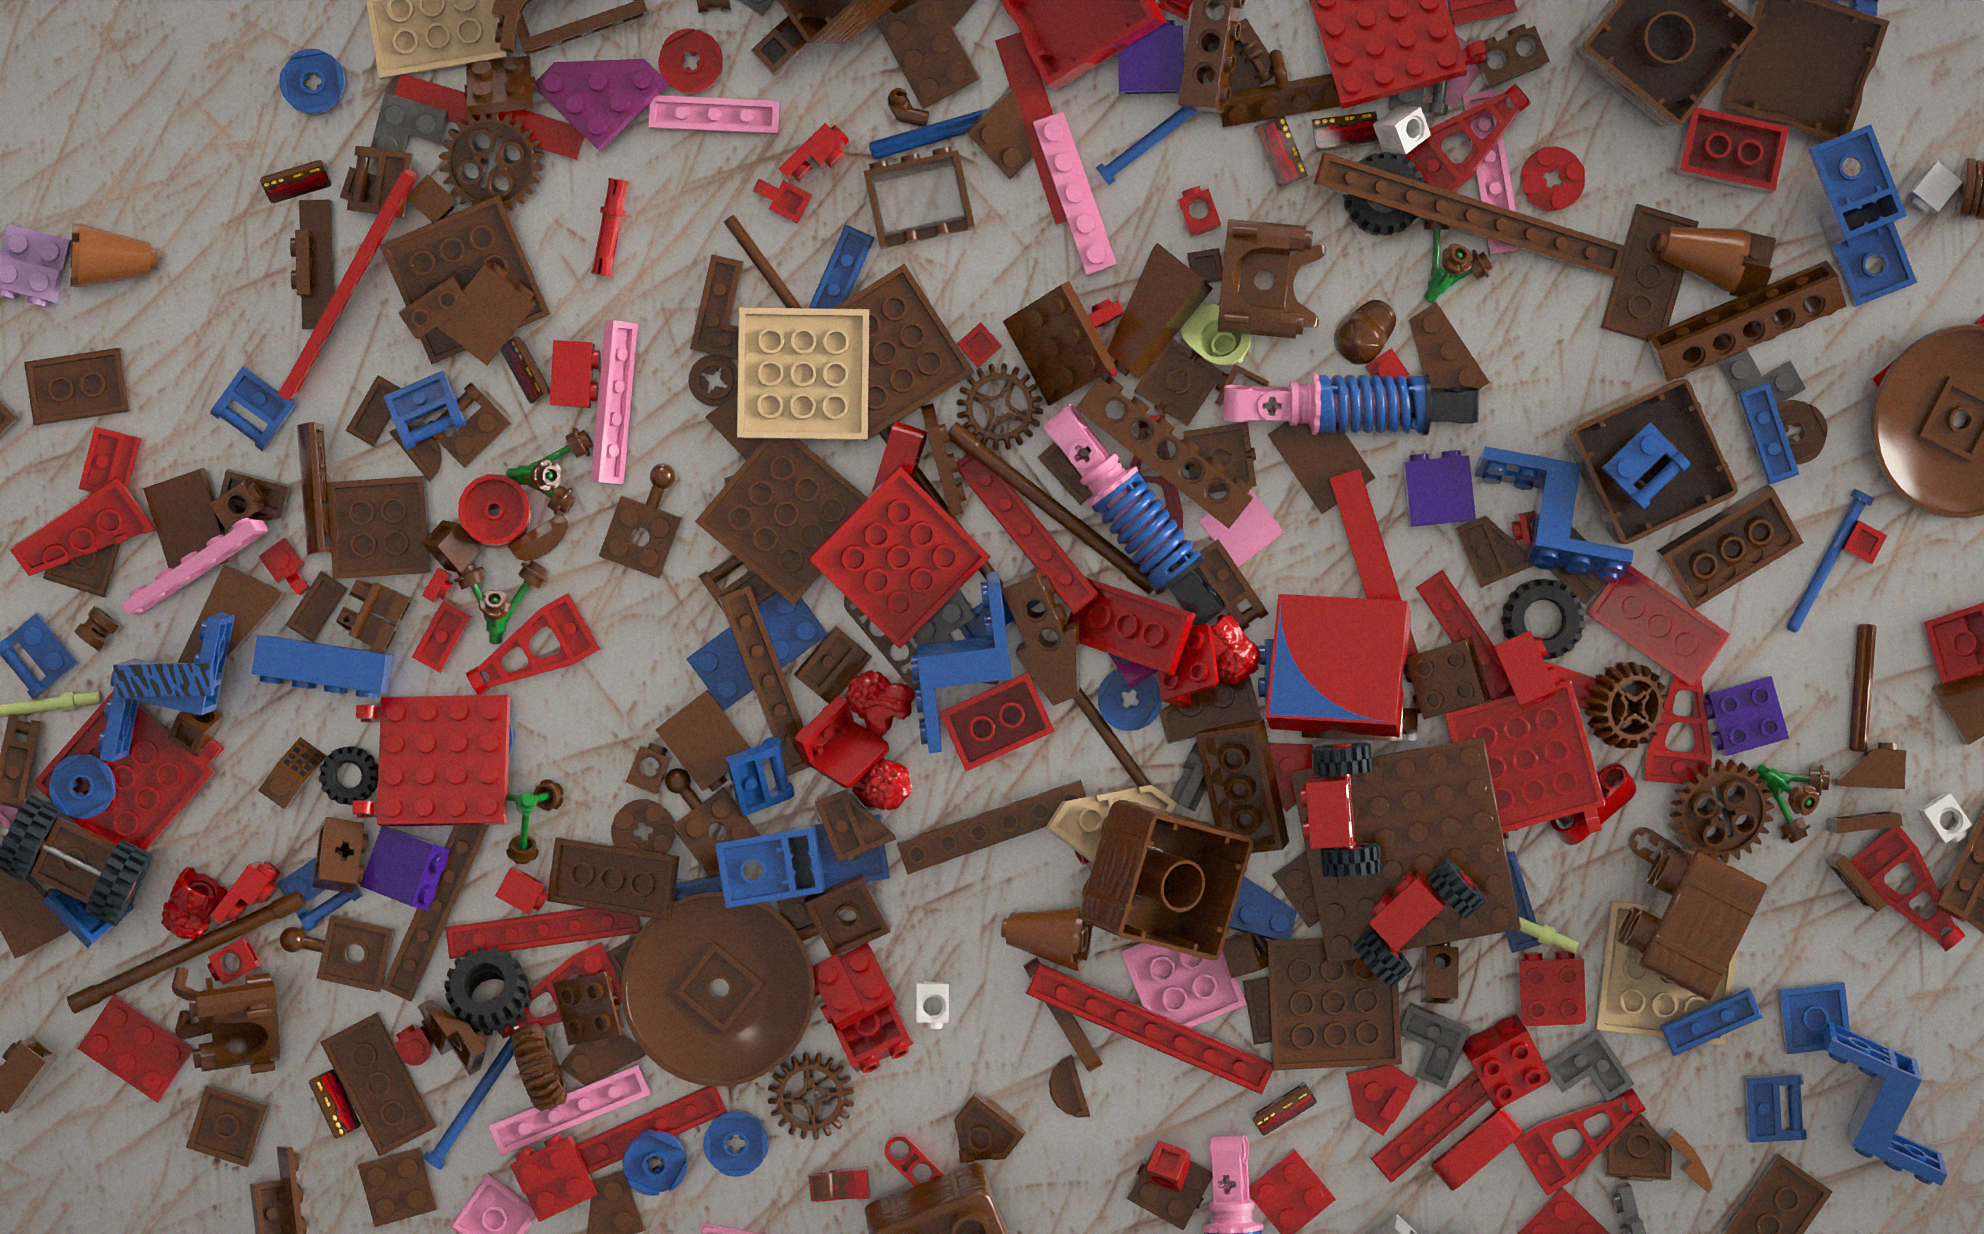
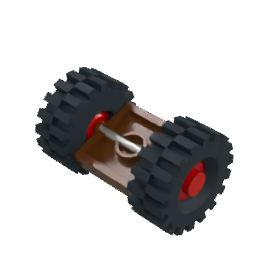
M30 795L21 806L20 812L15 816L14 822L10 825L8 833L3 839L2 846L0 847V871L23 882H26L28 877L31 876L86 903V913L114 927L117 926L122 920L123 915L127 912L147 873L152 854L123 839L118 844L61 817L62 809L34 795Z

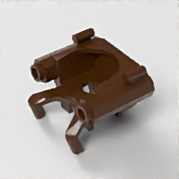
M1228 220L1219 303L1218 332L1296 339L1297 334L1303 335L1304 328H1314L1319 325V317L1299 303L1294 293V279L1298 270L1302 266L1324 257L1326 254L1325 245L1318 244L1312 246L1313 231H1307V226ZM1291 251L1298 252L1290 256ZM1263 270L1271 272L1274 276V284L1267 290H1261L1255 284V276Z
M177 967L172 982V991L176 996L189 1001L190 1012L184 1010L179 1012L175 1028L177 1037L185 1040L205 1034H212V1042L198 1044L197 1049H192L194 1067L201 1068L202 1072L250 1065L251 1074L275 1071L274 1061L280 1060L276 993L270 973L251 975L250 972H245V985L220 989L213 988L212 977L205 978L206 990L198 992L185 986L189 972L188 969ZM191 1017H198V1022L190 1023Z

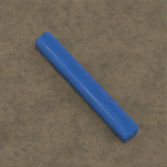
M989 108L872 141L869 143L873 159H879L965 134V131Z

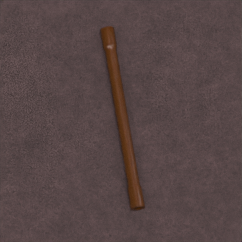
M957 421L948 431V436L952 443L966 454L976 458L1119 569L1131 582L1148 595L1153 592L1154 588L1147 579L1151 572L1143 574L1140 571V563L1135 564L1126 554L982 444L978 437L974 436Z
M298 889L242 918L97 985H91L67 996L68 1005L74 1014L100 1003L103 999L271 921L282 919L306 908V900Z

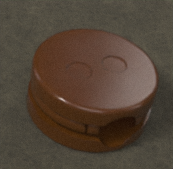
M1966 158L1960 180L1963 182L1958 189L1957 215L1962 218L1969 216L1970 218L1975 217L1978 220H1984V161Z

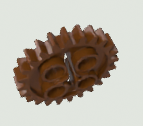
M500 112L493 113L492 117H489L488 114H480V119L476 115L469 116L468 114L469 124L460 119L456 122L460 131L451 128L447 132L453 141L444 140L442 142V145L449 151L439 154L440 159L447 161V164L440 167L439 171L449 172L450 176L443 183L454 184L455 187L450 194L452 196L460 192L462 194L461 205L470 200L472 201L471 206L500 194L503 204H506L513 211L516 208L515 199L521 204L527 201L523 192L530 195L536 192L530 183H540L542 180L535 172L542 171L545 168V165L536 162V159L541 158L544 152L535 151L534 149L541 142L540 139L530 140L529 138L534 129L529 128L525 131L521 129L524 119L521 118L514 124L511 122L512 112H509L504 119L500 117ZM476 133H484L488 136L490 140L488 148H480L475 143ZM499 135H502L503 141L495 157V162L499 165L491 169L486 187L482 188L480 183L489 165V161L486 159L494 152L497 138ZM507 145H514L520 151L519 160H510L506 156L505 147ZM465 163H473L477 166L479 171L477 178H470L465 174ZM495 175H503L507 178L509 182L507 190H500L495 186Z
M1716 759L1714 768H1711L1704 762V772L1702 773L1693 768L1691 771L1694 778L1691 781L1687 778L1681 779L1686 786L1685 789L1674 790L1680 796V799L1670 801V804L1677 809L1676 812L1669 814V817L1674 822H1677L1671 827L1676 834H1679L1676 838L1681 845H1685V847L1700 850L1715 859L1719 855L1724 863H1728L1729 854L1740 860V850L1742 849L1751 854L1750 844L1752 842L1759 845L1762 844L1758 834L1769 833L1768 829L1763 826L1764 822L1773 821V818L1766 813V811L1775 808L1770 801H1767V799L1773 796L1772 792L1764 789L1767 782L1762 777L1758 778L1759 773L1753 768L1749 770V767L1743 762L1737 767V764L1732 759L1728 760L1726 766L1719 759ZM1737 785L1736 792L1727 797L1728 790L1732 786ZM1714 786H1716V793H1717V798H1718L1719 802L1722 803V804L1725 806V807L1722 808V810H1721V807L1719 806V803H1718L1716 797H1714V794H1713V791H1712V788H1713ZM1708 797L1705 806L1697 808L1698 802ZM1722 813H1723V816H1724V818H1725V821L1727 822V824H1728L1729 827H1730V830H1731V835H1730V836H1728V831H1727V828H1726L1727 826H1726L1725 821H1724L1721 817H1719V815H1721ZM1746 814L1745 821L1740 825H1736L1737 819L1741 815ZM1717 826L1716 832L1712 836L1706 837L1707 831L1711 827Z

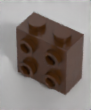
M1472 637L1408 656L1406 659V664L1403 667L1404 674L1408 683L1412 682L1416 693V695H1413L1414 707L1418 714L1422 713L1424 720L1491 699Z
M33 1037L24 1041L20 1039L17 1043L13 1042L2 1056L6 1061L3 1065H0V1113L3 1111L7 1114L19 1108L58 1058L57 1055Z

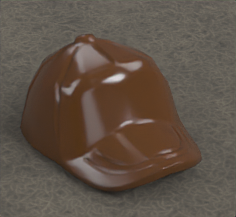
M1371 300L1360 306L1347 316L1335 330L1334 346L1336 351L1351 362V364L1363 365L1373 361L1383 350L1396 324L1394 310L1390 305L1381 300Z

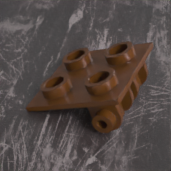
M1247 18L1240 21V37L1238 41L1234 42L1233 53L1236 55V65L1234 72L1229 75L1228 82L1231 92L1259 87L1274 77L1269 53ZM1219 37L1210 40L1208 43L1209 52H1214L1218 49L1220 45ZM1214 69L1208 70L1205 73L1210 82L1215 78Z
M608 971L554 982L568 1046L622 1035L621 1028L624 1027V1024H621L619 1011H616V1009L620 1008L619 1005H614V999H617V995L612 996L614 990L611 980L613 978L612 976L609 977Z

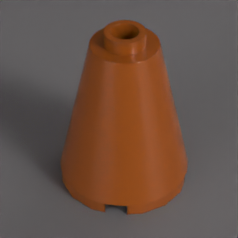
M73 223L70 287L78 288L150 275V269H157V250L151 249V243L85 224Z
M1669 227L1666 232L1660 233L1656 250L1661 251V259L1725 292H1735L1744 273L1745 267L1742 266L1744 255L1748 256L1751 235L1749 231L1743 229Z
M1081 907L1012 912L1009 918L1003 919L1001 937L1006 938L1007 945L1073 971H1082L1084 967L1079 963L1080 960L1087 961L1093 925L1083 921L1080 915Z

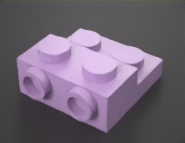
M7 224L0 251V296L15 299V295L18 293L28 296V303L46 307L47 301L57 303L71 248V240Z

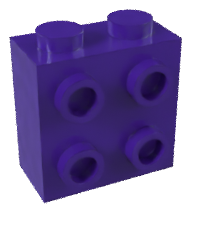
M1166 20L1165 24L1118 52V95L1180 94L1184 68L1183 25H1176L1175 20Z
M1461 450L1441 452L1442 458L1429 459V453L1409 455V462L1402 463L1409 527L1476 520L1469 455L1461 456Z
M1772 676L1760 677L1705 693L1707 700L1704 702L1707 720L1712 719L1715 727V732L1711 733L1712 741L1716 751L1721 750L1723 756L1733 755L1789 739Z
M381 827L360 887L406 905L428 910L430 903L435 898L436 887L441 873L447 865V856L450 849L398 829Z

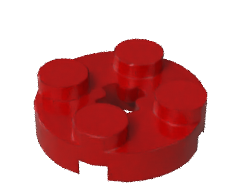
M686 28L672 33L664 41L660 50L658 66L662 77L666 79L670 87L683 94H697L711 88L722 74L723 54L717 41L711 35L701 30ZM690 52L692 56L698 55L700 57V60L696 62V69L692 70L690 67L684 68L682 66V63L686 60L684 56L686 53Z
M1556 146L1543 147L1529 156L1523 164L1520 172L1521 189L1526 200L1535 208L1546 212L1563 210L1574 204L1581 196L1585 186V168L1576 155L1569 150ZM1553 171H1557L1561 184H1554L1552 188L1546 186L1548 180L1544 178V174H1551Z

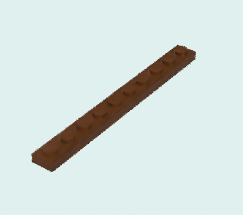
M1326 152L1322 153L1314 180V185L1610 277L1618 276L1626 246Z

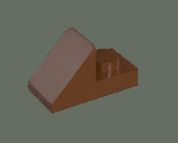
M1750 232L1748 256L1744 255L1742 266L1745 267L1744 273L1735 292H1729V295L1740 297L1768 285L1773 270L1770 265L1776 238Z

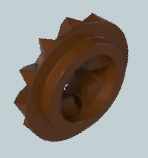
M714 354L704 356L690 370L689 388L699 402L708 406H720L738 393V369L726 357ZM721 367L720 379L727 387L715 386L708 394L709 381L702 376V373L714 375Z

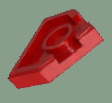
M1269 742L1282 807L1288 812L1296 804L1291 772L1312 768L1313 744Z
M1381 1065L1346 1073L1355 1118L1384 1136L1411 1097L1410 1094L1418 1081L1394 1065Z

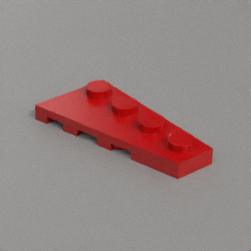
M117 475L13 545L10 551L28 576L64 564L79 556H86L97 552L101 548L127 541L129 538L142 533L146 534L154 531L155 526Z

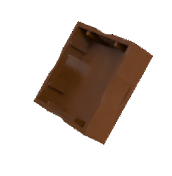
M1755 0L1749 17L1758 26L1757 34L1744 47L1741 54L1735 58L1720 104L1723 107L1764 120L1778 121L1796 127L1802 132L1827 140H1832L1852 132L1862 103L1866 79L1875 66L1890 21L1886 18L1830 0Z

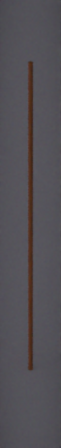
M735 215L727 218L724 224L785 307L802 308ZM890 427L879 433L886 444L892 430ZM918 466L916 473L912 472L915 475L914 481L951 517L947 504ZM952 516L951 518H953L963 528L958 519L955 516ZM988 560L978 569L985 579L986 573L996 572ZM1000 578V586L1002 588L1004 582ZM1080 687L1077 697L1073 698L1134 783L1137 787L1152 785ZM1252 934L1258 952L1260 954L1266 953V939Z

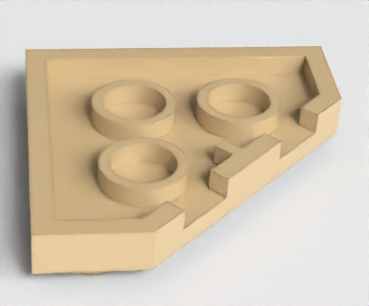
M1153 785L1061 802L1045 829L1093 863L1101 839L1103 821L1108 816L1111 805L1114 802L1127 800L1172 812L1177 803Z

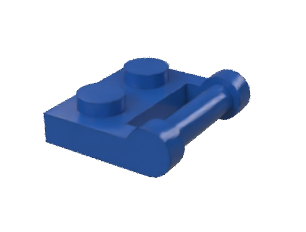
M242 366L213 406L210 414L217 419L220 417L254 441L255 447L264 451L297 404L290 399L286 400L279 396V391ZM233 399L268 424L263 432L229 408V404Z
M443 370L383 396L406 450L416 447L417 442L451 427L459 428L466 425L463 413L458 406L446 373ZM447 406L449 415L415 430H409L407 423Z
M1649 422L1602 467V470L1641 510H1645L1651 504L1649 500L1680 470L1684 472L1691 464ZM1665 454L1671 462L1639 491L1633 484Z
M39 613L33 615L0 642V657L5 660L29 689L27 693L33 700L79 664L78 660ZM17 643L23 647L46 675L41 681L35 678L11 649Z
M778 737L767 738L761 745L725 758L739 811L743 816L789 800L795 795L792 783L788 782L781 756L783 747L781 739ZM767 758L770 760L776 783L774 789L770 791L762 765V760Z
M316 857L276 883L284 896L299 889L307 903L326 890L312 887ZM356 885L351 893L339 892L310 912L307 908H303L295 913L304 928L309 932L317 927V922L351 899L356 901L363 895Z
M1803 1074L1745 1077L1748 1142L1807 1139L1802 1119L1801 1085L1804 1084ZM1779 1086H1788L1790 1129L1782 1130Z

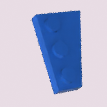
M1244 876L1228 928L1271 940L1291 939L1297 911Z

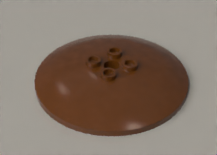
M1961 324L1949 326L1929 333L1914 342L1888 369L1878 388L1871 416L1872 444L1878 465L1885 478L1908 502L1920 509L1943 517L1970 518L1984 515V325ZM1963 410L1966 414V421L1961 427L1956 428L1953 425V416L1958 411Z
M723 891L705 892L674 902L672 920L666 921L651 918L638 933L629 949L623 968L621 983L622 1004L628 1026L634 1038L647 1056L668 1073L691 1083L705 1086H731L752 1081L776 1068L794 1051L806 1032L812 1016L815 1001V977L811 959L804 942L793 926L780 913L763 902L726 908ZM715 979H724L728 983L729 991L726 996L718 997L713 993L712 983Z

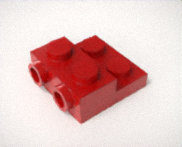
M824 123L778 169L789 183L795 179L800 182L812 171L813 168L810 164L813 161L822 170L827 165L831 169L837 165L845 156L842 150L845 149V145L850 141L836 125L830 128Z
M1984 603L1924 622L1942 684L1946 685L1974 675H1984Z
M258 861L249 864L210 917L220 924L227 921L232 922L234 919H239L248 905L267 902L278 889L275 882L279 878L281 871L268 861L264 863Z
M868 942L841 957L835 954L813 966L815 997L821 995L825 1005L821 1006L820 1009L828 1024L834 1022L840 1031L897 1001Z
M894 1002L841 1031L834 1022L831 1023L851 1067L856 1072L862 1070L863 1073H870L879 1068V1061L889 1056L892 1059L900 1058L909 1052L908 1047L914 1044Z
M561 1133L543 1141L545 1144L543 1149L534 1152L532 1147L515 1154L516 1161L510 1164L523 1194H526L538 1222L599 1194L572 1135L564 1139Z

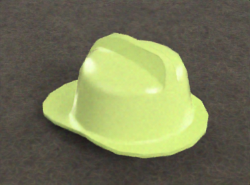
M1212 303L1200 304L1180 329L1184 341L1203 358L1217 366H1230L1237 362L1241 364L1243 356L1250 348V334L1218 332L1219 306Z

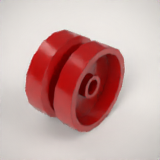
M487 474L474 479L465 487L459 499L458 515L463 529L475 543L487 549H503L526 534L531 524L532 509L525 491L515 480L504 475ZM498 505L501 510L499 515L491 516L488 510H494L495 506Z

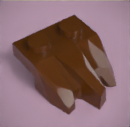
M428 1000L418 1005L417 1007L424 1018L421 1023L439 1053L443 1055L453 1049L469 1076L480 1070L486 1052L485 1047H487L482 1034L478 1030L473 1031L469 1023L453 1016L434 1000Z

